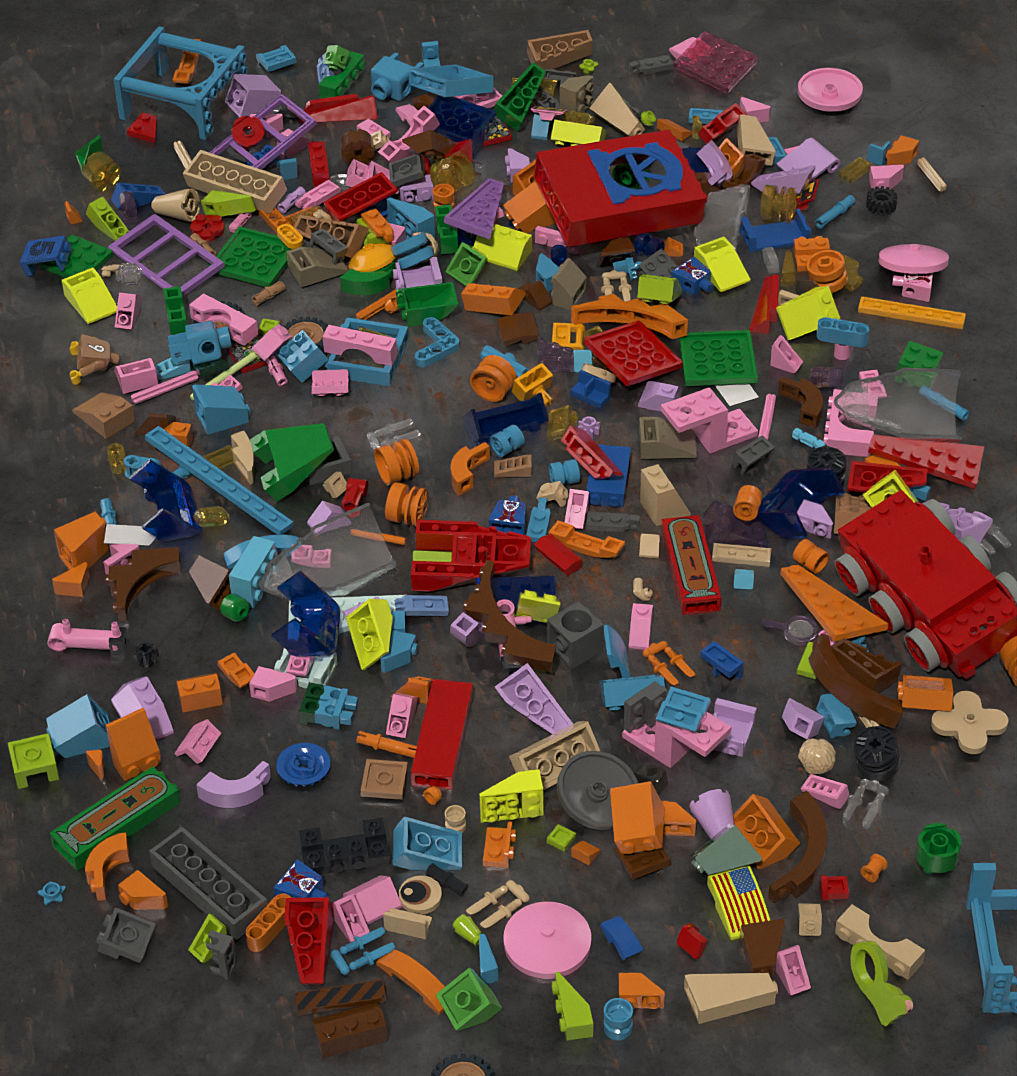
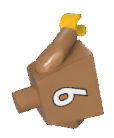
M81 334L79 342L73 341L70 344L71 355H77V369L80 370L79 372L76 370L70 372L71 382L74 385L81 382V376L85 377L93 372L106 371L108 363L118 364L119 354L110 352V344L107 341Z

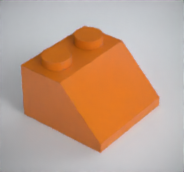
M217 673L176 680L182 712L223 705Z

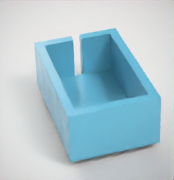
M253 536L229 574L231 594H237L246 599L251 608H254L256 603L262 599L264 590L270 586L272 577L279 570L275 541Z

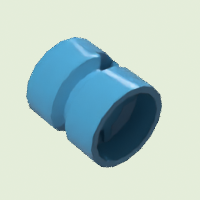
M513 424L503 429V431L490 437V444L499 457H504L511 453L512 450L524 446L525 439L521 430Z
M576 459L564 461V464L561 462L549 464L551 483L561 481L563 485L565 482L568 484L580 483V471Z
M614 998L609 1000L604 1006V1032L610 1039L624 1040L632 1033L633 1007L630 1002L623 998Z

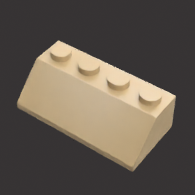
M578 721L509 756L516 773L540 769L543 790L557 783L561 769L570 758L585 751H600V748L588 721Z

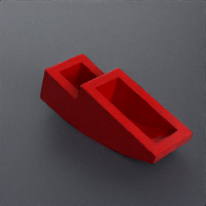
M735 103L703 126L698 136L706 144L711 140L715 142L738 124L740 115L747 114Z

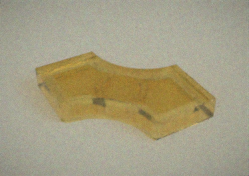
M845 255L844 261L848 280L844 287L854 291L863 283L864 278L857 273L860 262Z

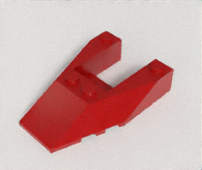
M417 520L415 532L416 550L452 551L451 562L412 561L411 588L412 591L431 592L481 582L479 578L480 569L485 567L486 560L494 561L492 579L528 568L530 564L531 537L508 531V533L497 530V527L493 526L486 528L479 526L478 522Z

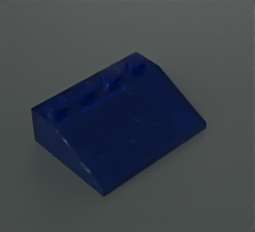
M438 95L428 107L440 123L434 132L456 143L471 139L472 156L481 148L497 114L495 110L453 96L443 97Z

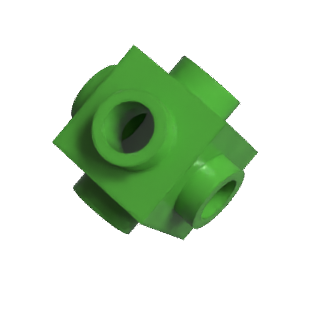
M338 45L328 46L323 64L329 66L328 69L332 71L345 69L350 51Z

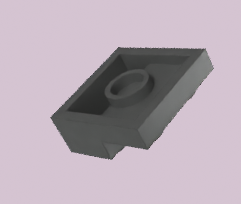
M419 153L389 163L390 181L395 187L424 177L425 163Z
M654 681L626 700L624 703V729L630 733L640 728L644 723L649 727L655 725L657 714L662 702L666 700L668 690Z
M115 907L112 915L107 914L102 926L106 927L105 932L100 931L96 944L99 947L97 951L116 959L121 955L140 963L156 923Z

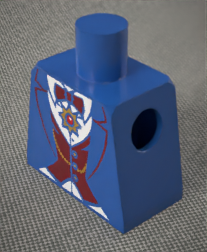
M692 257L671 271V278H677L682 291L691 295H696L701 290L709 293L714 287V284L711 283V271L695 257Z
M510 496L509 500H498L489 517V528L493 526L497 527V530L508 533V531L525 535V503L520 502L517 496Z
M299 860L292 864L274 886L275 896L288 894L291 898L329 897V894L323 891V878Z

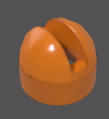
M390 298L385 303V310L390 314L399 310L397 302Z
M432 786L426 789L423 795L429 804L435 805L441 799L442 792L439 788Z

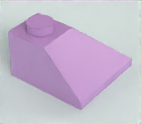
M648 381L638 407L661 412V404L680 398L683 388Z

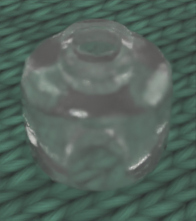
M122 263L115 273L117 281L125 286L138 284L143 276L142 269L136 263Z

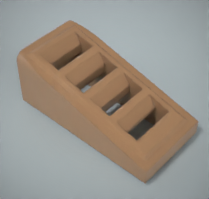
M531 455L494 461V477H532Z

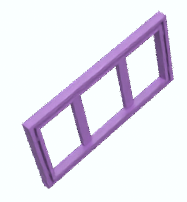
M281 94L254 116L263 123L264 129L281 143L260 160H257L243 147L237 145L231 134L209 153L219 155L231 146L253 164L251 167L262 170L317 125V122L285 95ZM281 104L305 122L287 138L263 120Z
M153 214L108 246V249L113 250L115 255L162 289L173 287L162 278L196 254L202 257L211 266L181 286L182 297L225 267L223 261L156 214ZM154 225L168 233L134 258L121 249ZM172 238H175L190 249L189 252L158 274L153 273L140 263L142 259Z

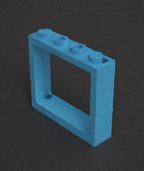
M457 64L409 69V85L443 97L493 92L494 76Z
M347 317L345 323L341 324L343 328L396 338L398 354L392 366L385 365L384 368L338 362L341 355L330 353L329 360L325 362V367L327 370L347 369L348 378L352 381L390 386L409 341L408 327Z

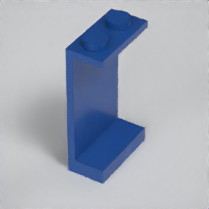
M796 209L795 220L751 227L747 217L740 218V233L749 252L792 246L794 239L799 237L809 239L811 235V228L807 226L805 215H802L800 209Z
M598 445L623 475L599 480L589 473L586 491H589V505L624 508V493L628 466H630L631 447Z

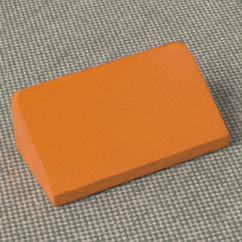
M657 119V129L661 131L670 129L672 135L680 141L692 135L691 131L668 119Z

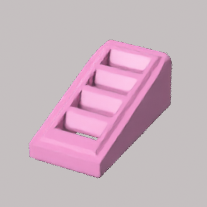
M810 774L801 787L802 792L807 790L812 797L838 809H841L849 798L847 784Z

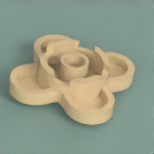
M971 691L958 692L953 698L952 711L938 710L933 714L931 727L937 734L950 736L951 738L955 737L958 740L959 747L968 754L983 752L987 745L988 735H1000L1007 730L1008 717L1003 711L983 709L979 696Z

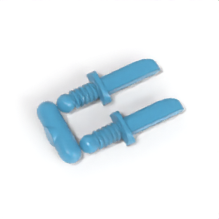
M380 927L359 938L355 936V941L340 947L339 951L336 949L331 951L334 964L343 975H347L350 969L356 970L366 964L372 966L374 965V960L395 949L394 943L391 942L370 953L366 951L363 953V957L355 960V962H351L349 966L341 955H345L347 952L358 948L363 950V945L385 934L384 927Z

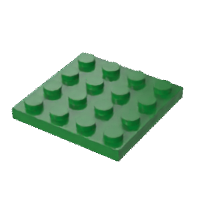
M239 226L216 256L224 262L225 267L215 274L263 287H270L287 267V251L293 249L288 248L278 236Z
M750 330L687 333V336L679 337L685 386L758 382Z

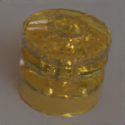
M454 153L432 165L430 178L434 187L439 184H449L453 186L454 192H457L473 183L475 170L468 157L461 153Z
M765 185L761 198V219L774 221L778 214L779 222H783L785 219L786 222L791 223L797 207L796 188L789 187L788 189L787 186H783L779 193L777 185Z

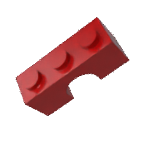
M324 141L308 143L313 189L329 180Z

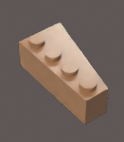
M589 30L528 40L527 55L531 64L534 62L543 70L555 69L592 55L593 40Z
M299 215L294 226L301 235L311 239L312 233L323 228L348 247L345 256L350 258L360 250L369 229L360 224Z

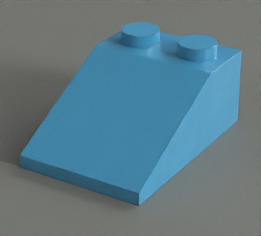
M393 198L387 199L388 223L406 227V239L411 238L413 233L416 232L429 233L435 238V217L431 212L421 206Z
M403 817L393 830L394 866L409 870H427L429 865L434 863L443 870H460L462 868V832L408 817Z

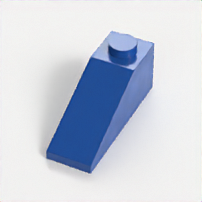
M117 183L111 201L120 210H123L122 207H124V210H133L151 203L155 197L165 195L166 193L159 186Z

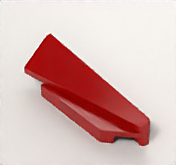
M357 94L309 100L303 110L315 119L316 122L371 120L378 118L374 95L358 99ZM297 116L299 123H305Z
M779 275L766 276L764 278L749 328L750 333L769 334L770 322H777L776 307H778Z

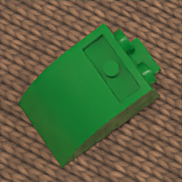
M453 282L401 288L396 290L395 295L398 309H403L401 310L402 320H406L407 327L423 325V320L429 317L441 320L454 311L459 304Z

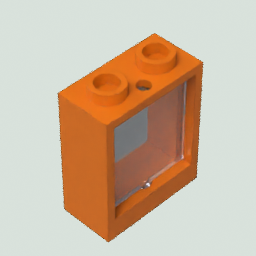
M902 675V681H898V700H901L902 707L952 711V679Z

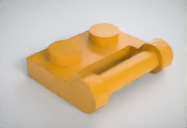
M553 323L552 352L584 350L582 343L585 326L583 324L574 325L573 323ZM571 332L576 333L575 343H570Z

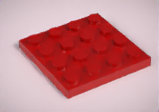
M640 320L585 337L583 342L626 386L680 369L683 365V362Z

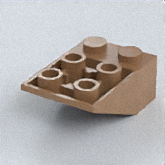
M849 493L836 495L835 534H838L839 528L872 508L863 495H859V497L851 496Z

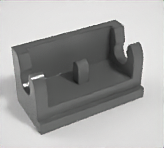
M323 228L311 234L309 245L312 248L314 243L322 247L333 256L332 263L335 265L337 260L339 263L344 261L348 248L346 245Z
M762 435L737 451L732 465L736 468L741 464V473L747 471L748 466L764 456L768 457L771 455L775 447Z
M211 930L208 934L211 943H206V947L213 952L212 961L219 964V968L210 966V971L228 980L237 964L234 939L232 936Z

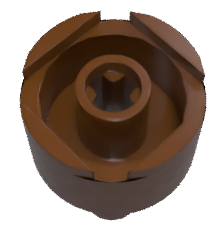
M350 130L341 138L342 159L349 166L353 159L368 165L375 156L372 136L365 130Z

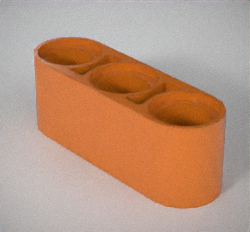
M288 894L275 896L246 928L248 949L253 952L264 950L286 926L284 920L286 898H291Z

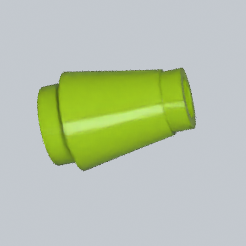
M462 914L455 920L452 927L455 929V933L478 946L480 934L482 933L470 916Z

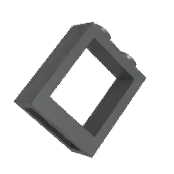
M339 436L330 438L334 448L331 454L334 453L337 460L319 465L307 477L310 485L326 481L335 472H341L343 476L352 473L351 458Z

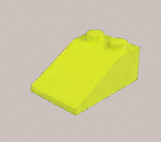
M829 286L815 287L776 307L788 340L817 330L818 320L821 318L840 319Z
M368 599L346 617L362 670H366L389 652L393 617L387 600Z

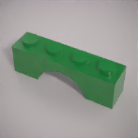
M350 51L345 69H341L342 73L335 76H325L318 84L319 98L343 96L345 91L351 87V84L365 70V55Z

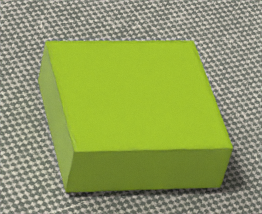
M263 318L258 328V334L265 335L272 328L280 324V321Z
M558 824L547 837V843L565 852L576 838V833Z

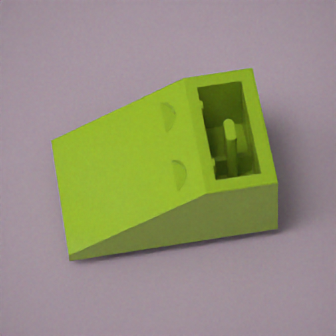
M642 274L639 277L637 298H642V301L653 302V300H660L659 303L670 304L683 292L677 278Z

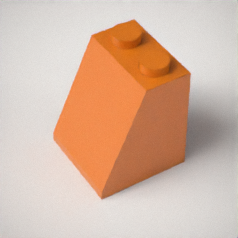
M536 182L529 185L503 205L506 210L504 212L505 216L509 221L513 220L512 224L517 231L521 229L522 232L529 233L535 231L537 226L547 227L556 224Z
M96 511L54 529L59 557L69 570L84 562L88 564L89 569L109 550L108 543H104L107 524L103 517L100 518Z
M652 782L610 788L614 842L620 853L631 854L662 848L665 807Z

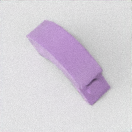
M711 140L697 155L706 164L711 173L708 182L711 185L716 183L720 187L723 185L724 180L732 177L733 173L726 157Z
M464 612L450 626V634L467 647L476 645L485 637V633H482L483 622L475 621Z
M262 761L246 777L238 780H225L209 772L196 784L198 798L210 805L222 808H236L248 805L264 795L263 785H266L271 778L270 766Z

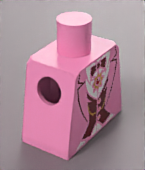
M933 272L923 274L904 273V276L894 275L892 286L903 287V297L929 302Z

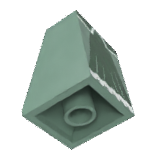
M729 823L690 855L694 859L691 863L701 874L704 872L708 875L762 860V857L737 826Z

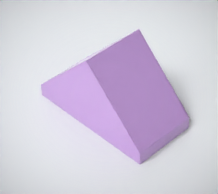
M322 501L307 521V524L316 535H319L350 521V518L340 506Z

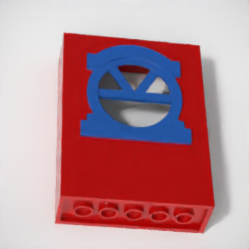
M670 129L536 153L533 177L567 247L702 223L703 215H705L707 195L703 192L700 182L697 181L694 171L689 166L688 159L684 157L682 148L678 146L676 137L672 135ZM658 160L664 166L666 175L643 171ZM638 161H643V162H642L641 164H639V165H637V163H636V162H638ZM628 163L641 189H630L616 183L609 174V166ZM644 177L661 180L662 182L655 187L649 188Z

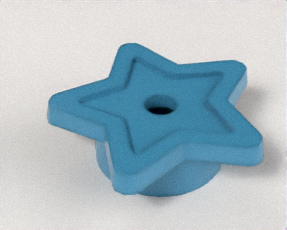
M50 881L42 890L38 891V894L44 897L45 905L53 901L62 902L61 894L66 890V886H59V884Z

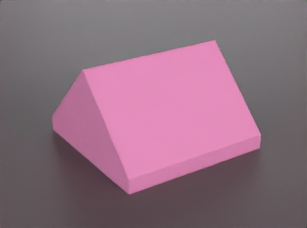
M380 875L343 894V897L351 893L354 894L367 925L382 918L384 912H389L390 908H402L392 880L388 876Z

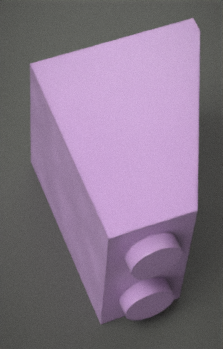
M234 74L225 103L238 117L250 116V114L260 112L265 108V105L270 104L281 95V90L266 75Z

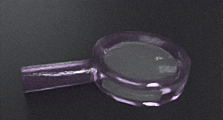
M793 616L785 623L768 619L762 620L763 627L784 631L785 638L795 645H807L808 642H813L817 637L818 626L813 619L807 616Z

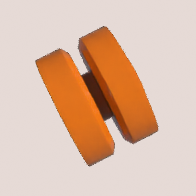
M823 250L813 254L808 259L806 266L812 289L829 286L831 293L846 285L848 277L844 257L840 252Z
M488 355L483 358L471 374L470 385L475 393L484 400L498 402L504 398L508 390L513 386L516 372L513 366L504 358Z

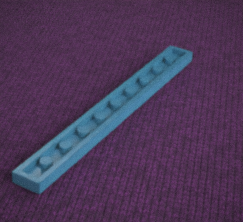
M160 426L145 435L147 442L277 535H283L293 527L292 520Z

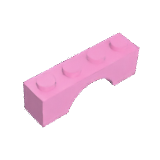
M423 106L412 117V123L407 133L399 140H389L378 151L382 160L389 166V163L409 156L414 150L404 144L402 139L428 130L434 131L440 125L435 114Z
M204 293L189 304L192 319L198 322L218 321L229 325L231 339L244 346L258 335L256 320Z
M328 325L322 337L324 352L342 355L347 349H359L371 356L375 363L389 366L393 365L398 354L396 338Z

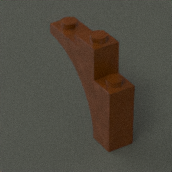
M179 547L132 550V558L129 559V565L109 566V574L105 575L106 586H110L111 594L113 593L114 599H117V602H113L114 614H118L119 621H127V614L131 603L144 588L162 578L181 574Z

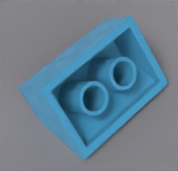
M655 674L599 680L603 706L609 707V710H619L626 700L654 681L665 687L664 676Z

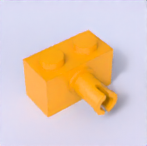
M540 363L514 380L512 393L522 404L537 397L544 407H548V405L550 406L553 403L554 399L545 390L551 387L553 374L543 363Z

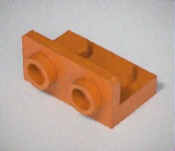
M508 821L507 828L487 827L483 866L509 868V860L514 859V847L511 846V843L516 842V830L512 829V822Z

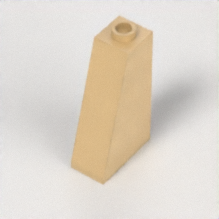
M611 83L605 87L589 108L596 116L627 137L642 134L645 130L621 94Z
M740 115L737 125L738 149L744 155L753 153L766 158L764 165L772 166L775 149L757 117Z
M769 973L688 974L684 978V990L699 1024L775 1004L776 994H778L777 984L771 980Z

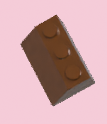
M428 130L402 139L404 144L426 158L441 163L443 166L453 164L445 158V155L456 142L445 136Z
M376 1002L311 1019L322 1059L388 1041L387 1025L381 1007Z

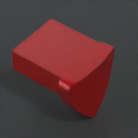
M820 875L819 892L822 901L849 899L847 877Z
M689 923L685 924L680 930L677 945L682 947L696 960L702 957L708 940L699 933V929L694 924Z

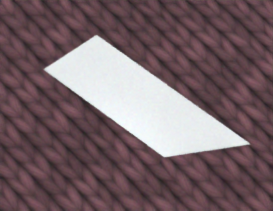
M107 524L104 543L150 545L163 527Z

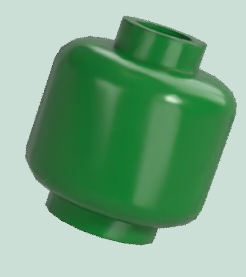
M237 594L227 595L222 600L220 606L222 615L234 622L244 620L250 608L248 601Z

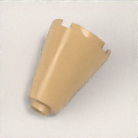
M188 188L157 196L152 201L151 206L157 214L192 222L195 220V216L200 213V207H197V202H200V198L195 189Z

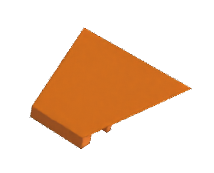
M421 676L408 678V682L394 694L402 693L417 696V702L427 704L433 679Z

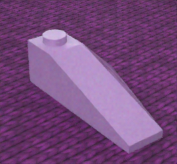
M940 503L952 519L955 527L954 536L960 540L964 536L970 535L980 544L993 519L981 512L974 511L972 514L966 512L965 508L951 509L948 504Z
M528 663L495 686L508 705L551 734L573 724Z

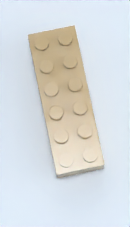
M202 150L197 153L183 172L188 187L206 193L215 190L250 195L256 210H262L268 214L272 212L287 191L282 176Z

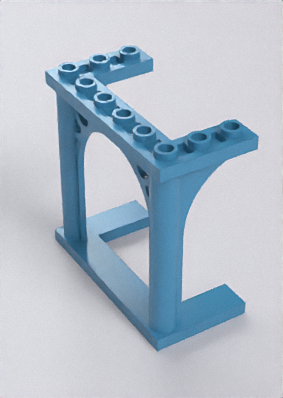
M158 26L114 78L119 119L126 120L132 112L130 93L171 102L184 109L198 125L200 139L206 140L212 134L214 128L211 120L210 103L217 97L218 93L231 80L234 74H247L248 67L246 66L247 55L244 46L238 45L236 49L168 34L165 33L164 27ZM167 46L201 54L209 58L214 64V71L207 80L190 87H168L135 79L153 56L156 74L162 76L169 68ZM197 89L202 90L200 93L195 92Z
M973 863L966 907L967 910L972 912L984 988L982 1010L983 1013L993 1014L1000 1012L1017 1013V992H1010L1011 985L1017 986V978L1013 976V966H1004L1000 959L992 910L1017 909V889L993 890L996 875L995 863Z

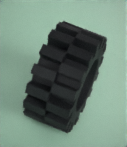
M876 186L875 189L871 188L867 194L866 208L873 214L876 212L877 215H880V213H882V216L886 213L889 215L896 210L897 193L893 189L889 190V187L885 189L884 186H881V188Z

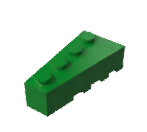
M533 62L497 101L492 114L518 133L546 71Z

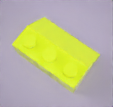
M554 120L551 140L556 145L564 146L566 143L575 146L604 141L607 131L598 126Z
M494 224L490 239L477 235L473 247L486 255L488 258L487 262L517 271L532 252V235Z
M896 470L882 478L863 494L871 507L876 506L899 490H902L914 503L918 502Z

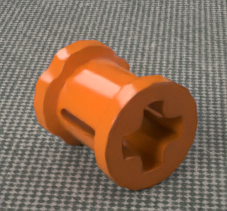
M873 854L870 857V862L861 868V875L869 882H876L880 872L888 867L887 860L881 855Z

